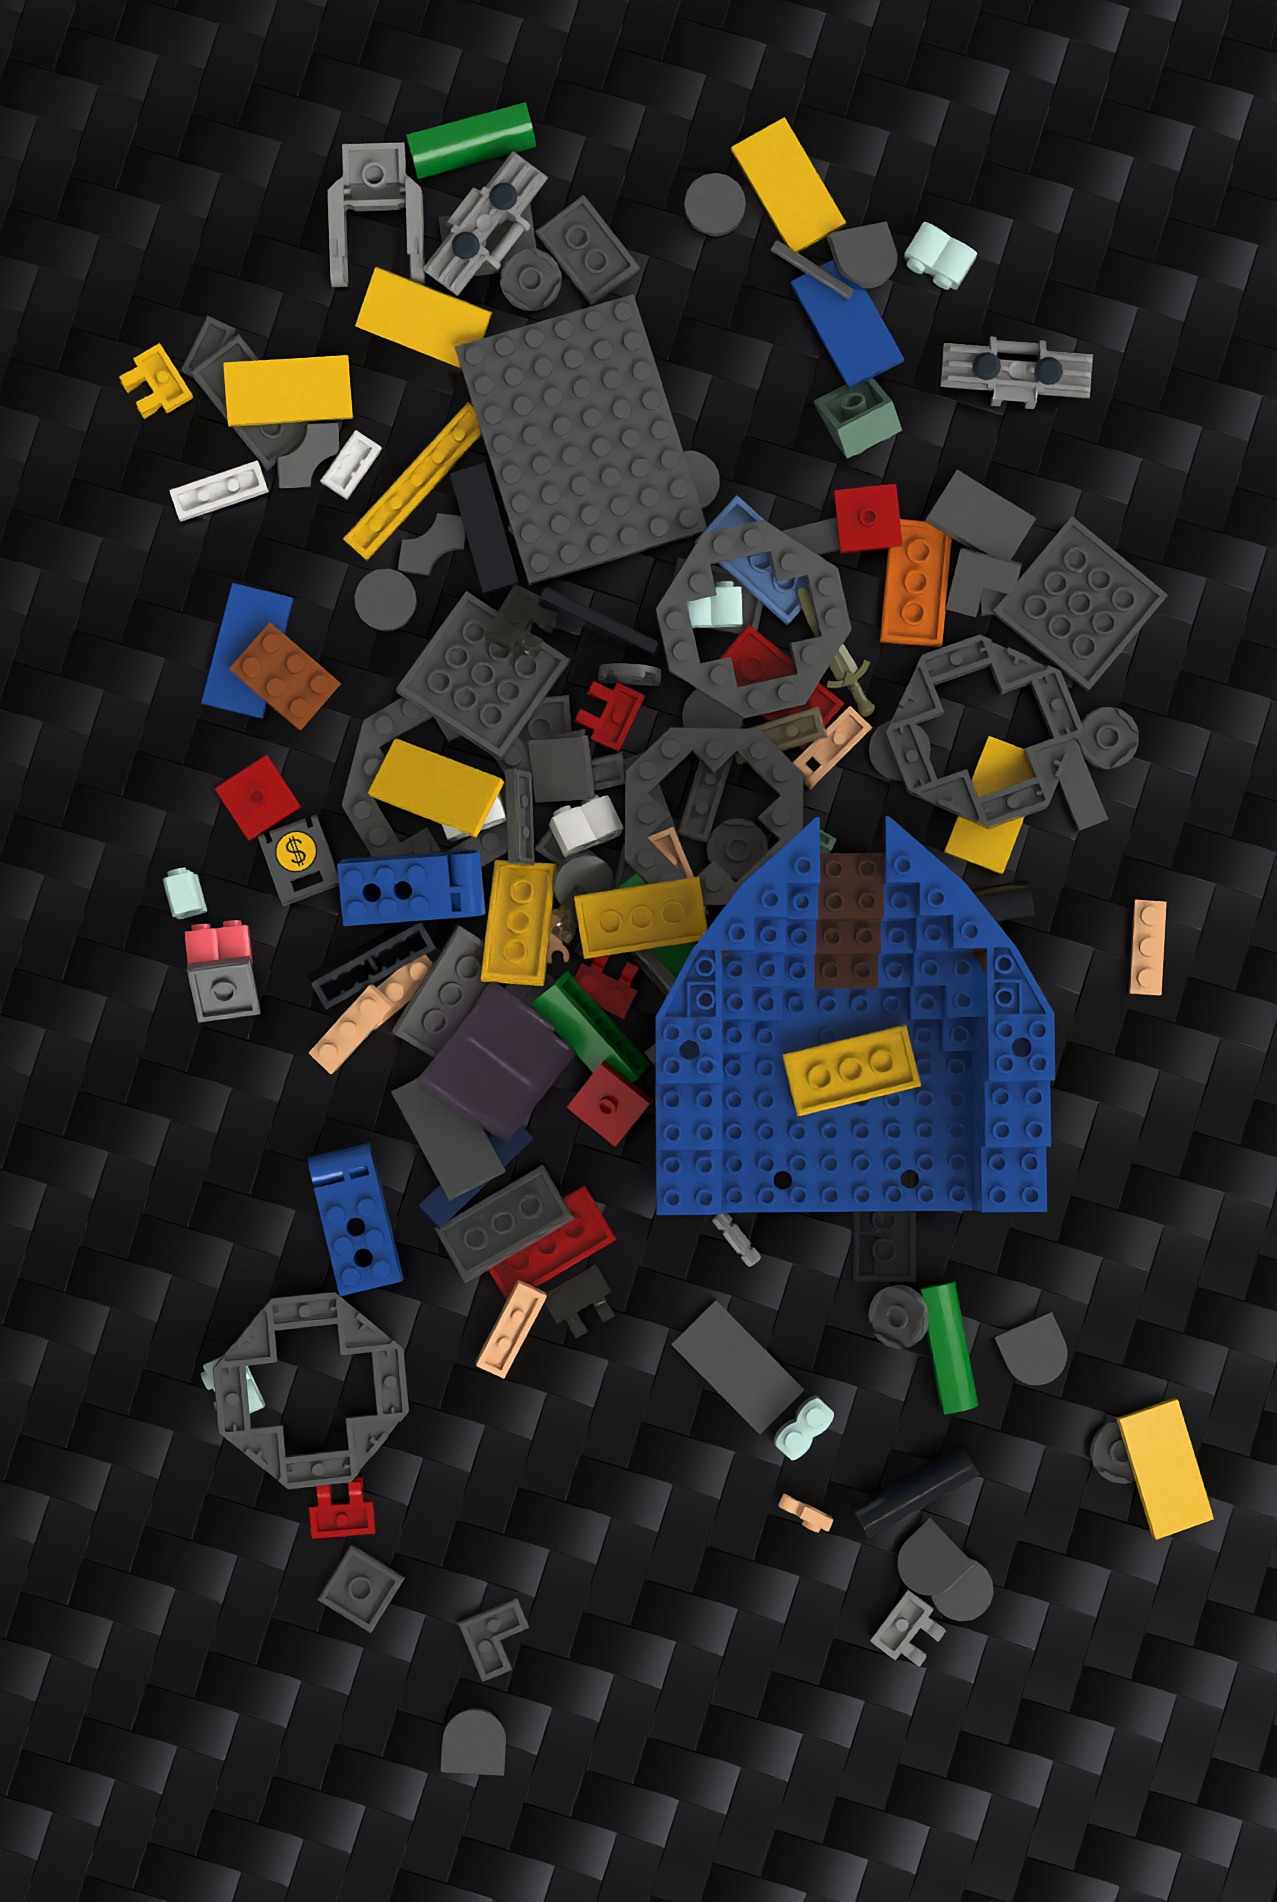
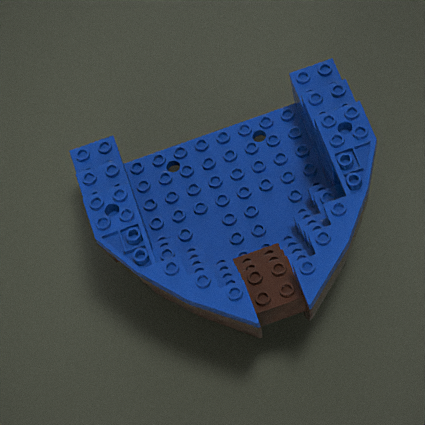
M886 816L883 821L879 853H820V817H816L739 887L690 952L656 1015V1215H722V1213L964 1210L979 1212H1047L1046 1147H1051L1050 1081L1055 1080V1020L1053 1010L1020 952L967 884L889 816ZM906 1024L921 1082L920 1087L797 1117L782 1054ZM906 1170H913L918 1176V1183L913 1188H906L901 1183V1175ZM779 1171H786L791 1176V1184L786 1189H778L774 1185V1176Z

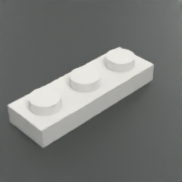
M258 460L169 490L180 522L269 492Z

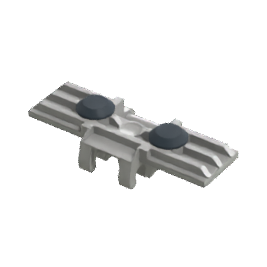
M512 152L487 186H484L481 191L473 187L449 218L446 226L451 232L424 266L423 271L457 296L483 263L497 271L501 266L500 261L523 231L527 232L530 229L531 225L520 214L534 198L548 177L515 152ZM506 220H509L513 223L512 227L492 253L489 254V251L484 248L486 246L485 240L498 223L502 225Z
M992 336L989 338L988 346L944 343L941 387L993 391L990 406H1001V402L1004 400L1020 401L1025 403L1024 408L1026 409L1035 408L1038 394L1090 398L1093 354L1047 351L1046 341L1039 340V343L997 340V337ZM997 353L1037 356V362L1000 360L997 357Z

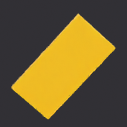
M785 117L731 147V152L787 247L798 253L825 238L829 233L846 226V221Z
M375 267L355 326L461 368L455 347L483 339L492 312L380 267Z
M348 355L223 363L228 427L353 419Z
M991 736L987 737L971 779L978 798L1034 778L1024 754L1025 749ZM957 816L944 853L1002 875L1024 817L991 829H986Z
M395 738L368 794L373 798L477 838L504 781L494 775Z
M494 860L481 970L482 982L544 986L554 902L552 880L557 864L535 862L531 866L510 864L508 860Z
M699 876L574 896L584 959L696 942L701 939L708 929Z
M906 1024L782 1054L797 1117L921 1086Z
M1173 1398L1118 1417L1117 1422L1152 1538L1157 1540L1213 1520V1514L1178 1399Z

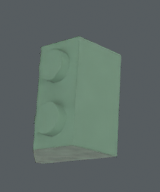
M873 378L848 390L845 384L814 400L834 442L847 459L902 431L892 400Z

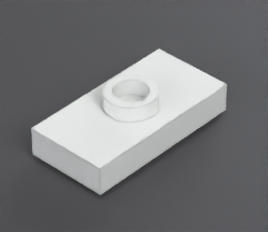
M355 430L320 480L321 483L347 500L382 450L381 446Z

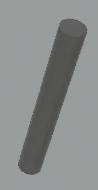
M777 240L772 246L771 251L847 300L854 294L855 289Z

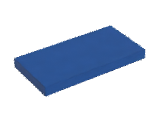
M834 259L820 266V268L855 289L854 294L849 300L808 274H804L791 281L795 294L848 390L904 362V357L866 289L859 287V284L850 281L847 277L844 278L839 273Z
M232 583L202 704L263 719L267 703L228 669L269 622L285 635L294 600L292 597Z

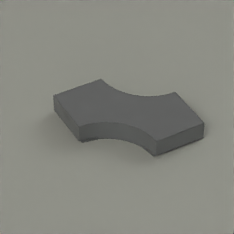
M338 423L306 424L304 436L300 444L293 451L276 456L278 488L310 487L312 474L318 464L324 459L340 453Z
M437 513L434 524L424 535L410 540L402 539L398 572L429 576L434 563L442 555L450 551L464 550L466 530L462 516Z

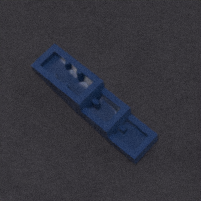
M511 1116L488 1139L503 1167H505L534 1138ZM489 1181L451 1201L448 1200L441 1185H439L417 1207L440 1229Z

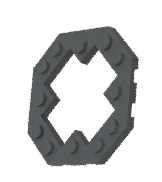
M765 520L701 534L666 593L654 609L668 671L691 684L714 701L730 709L731 712L742 719L805 705L852 630L838 568ZM769 552L775 582L806 576L819 637L789 644L796 672L795 675L737 687L731 657L700 664L687 602L717 595L710 567L711 564Z
M977 635L921 656L886 731L885 737L907 793L979 826L991 829L1048 807L1083 726L1060 670L1049 665L1048 667L1031 660V657L1009 647L1008 649L991 642L992 640L987 637ZM990 666L1000 694L1030 684L1051 739L1027 747L1024 750L1034 778L978 798L967 769L937 779L916 724L944 714L934 687L935 685Z
M404 697L363 720L342 801L344 811L371 856L441 851L427 827L400 843L375 799L368 794L385 759L380 748L433 717ZM435 718L449 743L462 736ZM517 736L502 759L498 760L495 758L504 775L505 770L514 768L532 773L530 755ZM505 780V781H504V784H503V786H502V788H501V790H500V794H501V797H502V799H503V802H504V805H505V808H506V780ZM507 821L480 831L477 838L472 836L448 851L479 850L481 868H483L495 859L508 853Z
M671 727L625 772L624 861L647 884L687 878L648 839L670 816L649 793L691 752L713 774L737 753L780 796L758 817L779 841L736 883L715 861L698 875L704 906H726L739 887L803 829V773L760 729Z
M334 1291L270 1298L213 1367L218 1432L287 1489L352 1482L364 1464L385 1442L399 1421L401 1422L409 1412L403 1348ZM337 1324L340 1355L371 1352L376 1414L345 1417L347 1449L285 1456L282 1424L251 1428L246 1366L277 1362L275 1330Z

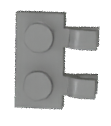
M907 1589L870 1641L895 1661L902 1653L920 1667L927 1656L923 1651L910 1643L911 1639L920 1628L937 1641L941 1639L946 1631L945 1628L929 1618L934 1609Z

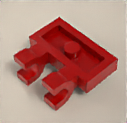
M593 681L587 695L606 702L601 717L598 718L580 709L574 723L594 731L590 740L618 753L645 695L618 682L614 690H611Z
M610 955L595 957L590 967L581 963L574 979L599 1007L624 1019L638 992L631 988L630 985L639 967L627 962L617 981L602 973Z
M355 1477L352 1482H348L350 1502L332 1503V1484L316 1486L318 1504L310 1505L309 1507L312 1539L375 1534L373 1500H364L363 1477Z

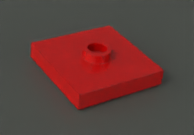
M896 484L834 490L840 554L903 546Z
M265 755L215 788L248 841L253 840L302 808L268 755Z
M603 1061L567 1108L616 1147L653 1099L606 1061Z

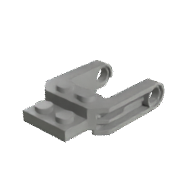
M405 143L342 144L343 176L328 189L330 276L332 287H348L346 211L348 209L354 211H386L406 208L407 254L409 257L410 280L425 285V271H423L425 266L423 193L421 187L406 175Z

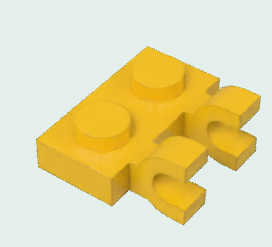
M160 343L133 358L137 367L119 376L121 384L127 393L138 388L145 380L153 391L151 395L136 402L137 409L143 419L154 414L161 406L166 413H169L193 398L191 391Z

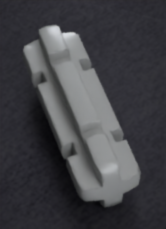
M722 1213V1215H716L713 1218V1223L719 1230H723L724 1237L734 1250L742 1255L741 1259L745 1264L750 1267L758 1262L761 1258L760 1254L754 1247L751 1248L750 1241L736 1223L733 1224L731 1222L733 1219L729 1214Z

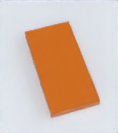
M900 519L903 546L889 548L887 553L880 643L942 648L952 538L925 521Z

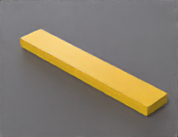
M469 402L466 403L343 538L366 561L482 436L474 408Z

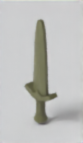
M801 587L797 590L799 602L816 638L819 637L810 593ZM842 644L829 665L836 681H826L825 688L847 686L857 703L858 714L862 717L869 716L874 712L875 705L866 698L867 696L857 681L866 672L870 662L862 660L858 668L848 650Z

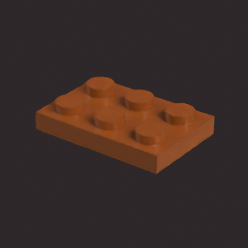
M271 622L266 625L228 669L299 731L302 730L341 684Z

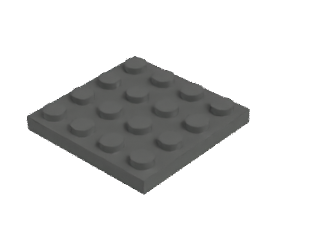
M1072 516L1018 580L1015 594H1007L992 612L1088 692L1168 594Z
M466 591L396 688V693L498 760H501L565 670L570 659Z

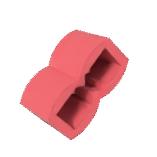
M241 920L225 921L222 928L211 929L210 924L192 925V931L185 932L188 964L250 956L251 964H253L249 926L242 925Z

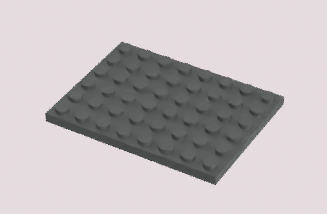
M634 294L455 347L529 585L699 535L706 530L707 525Z

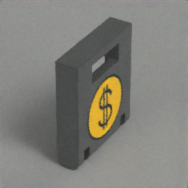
M317 814L310 816L313 827L308 828L304 818L269 831L273 842L268 843L264 833L258 835L283 906L339 886L338 871ZM320 871L323 882L295 891L291 883L292 881Z

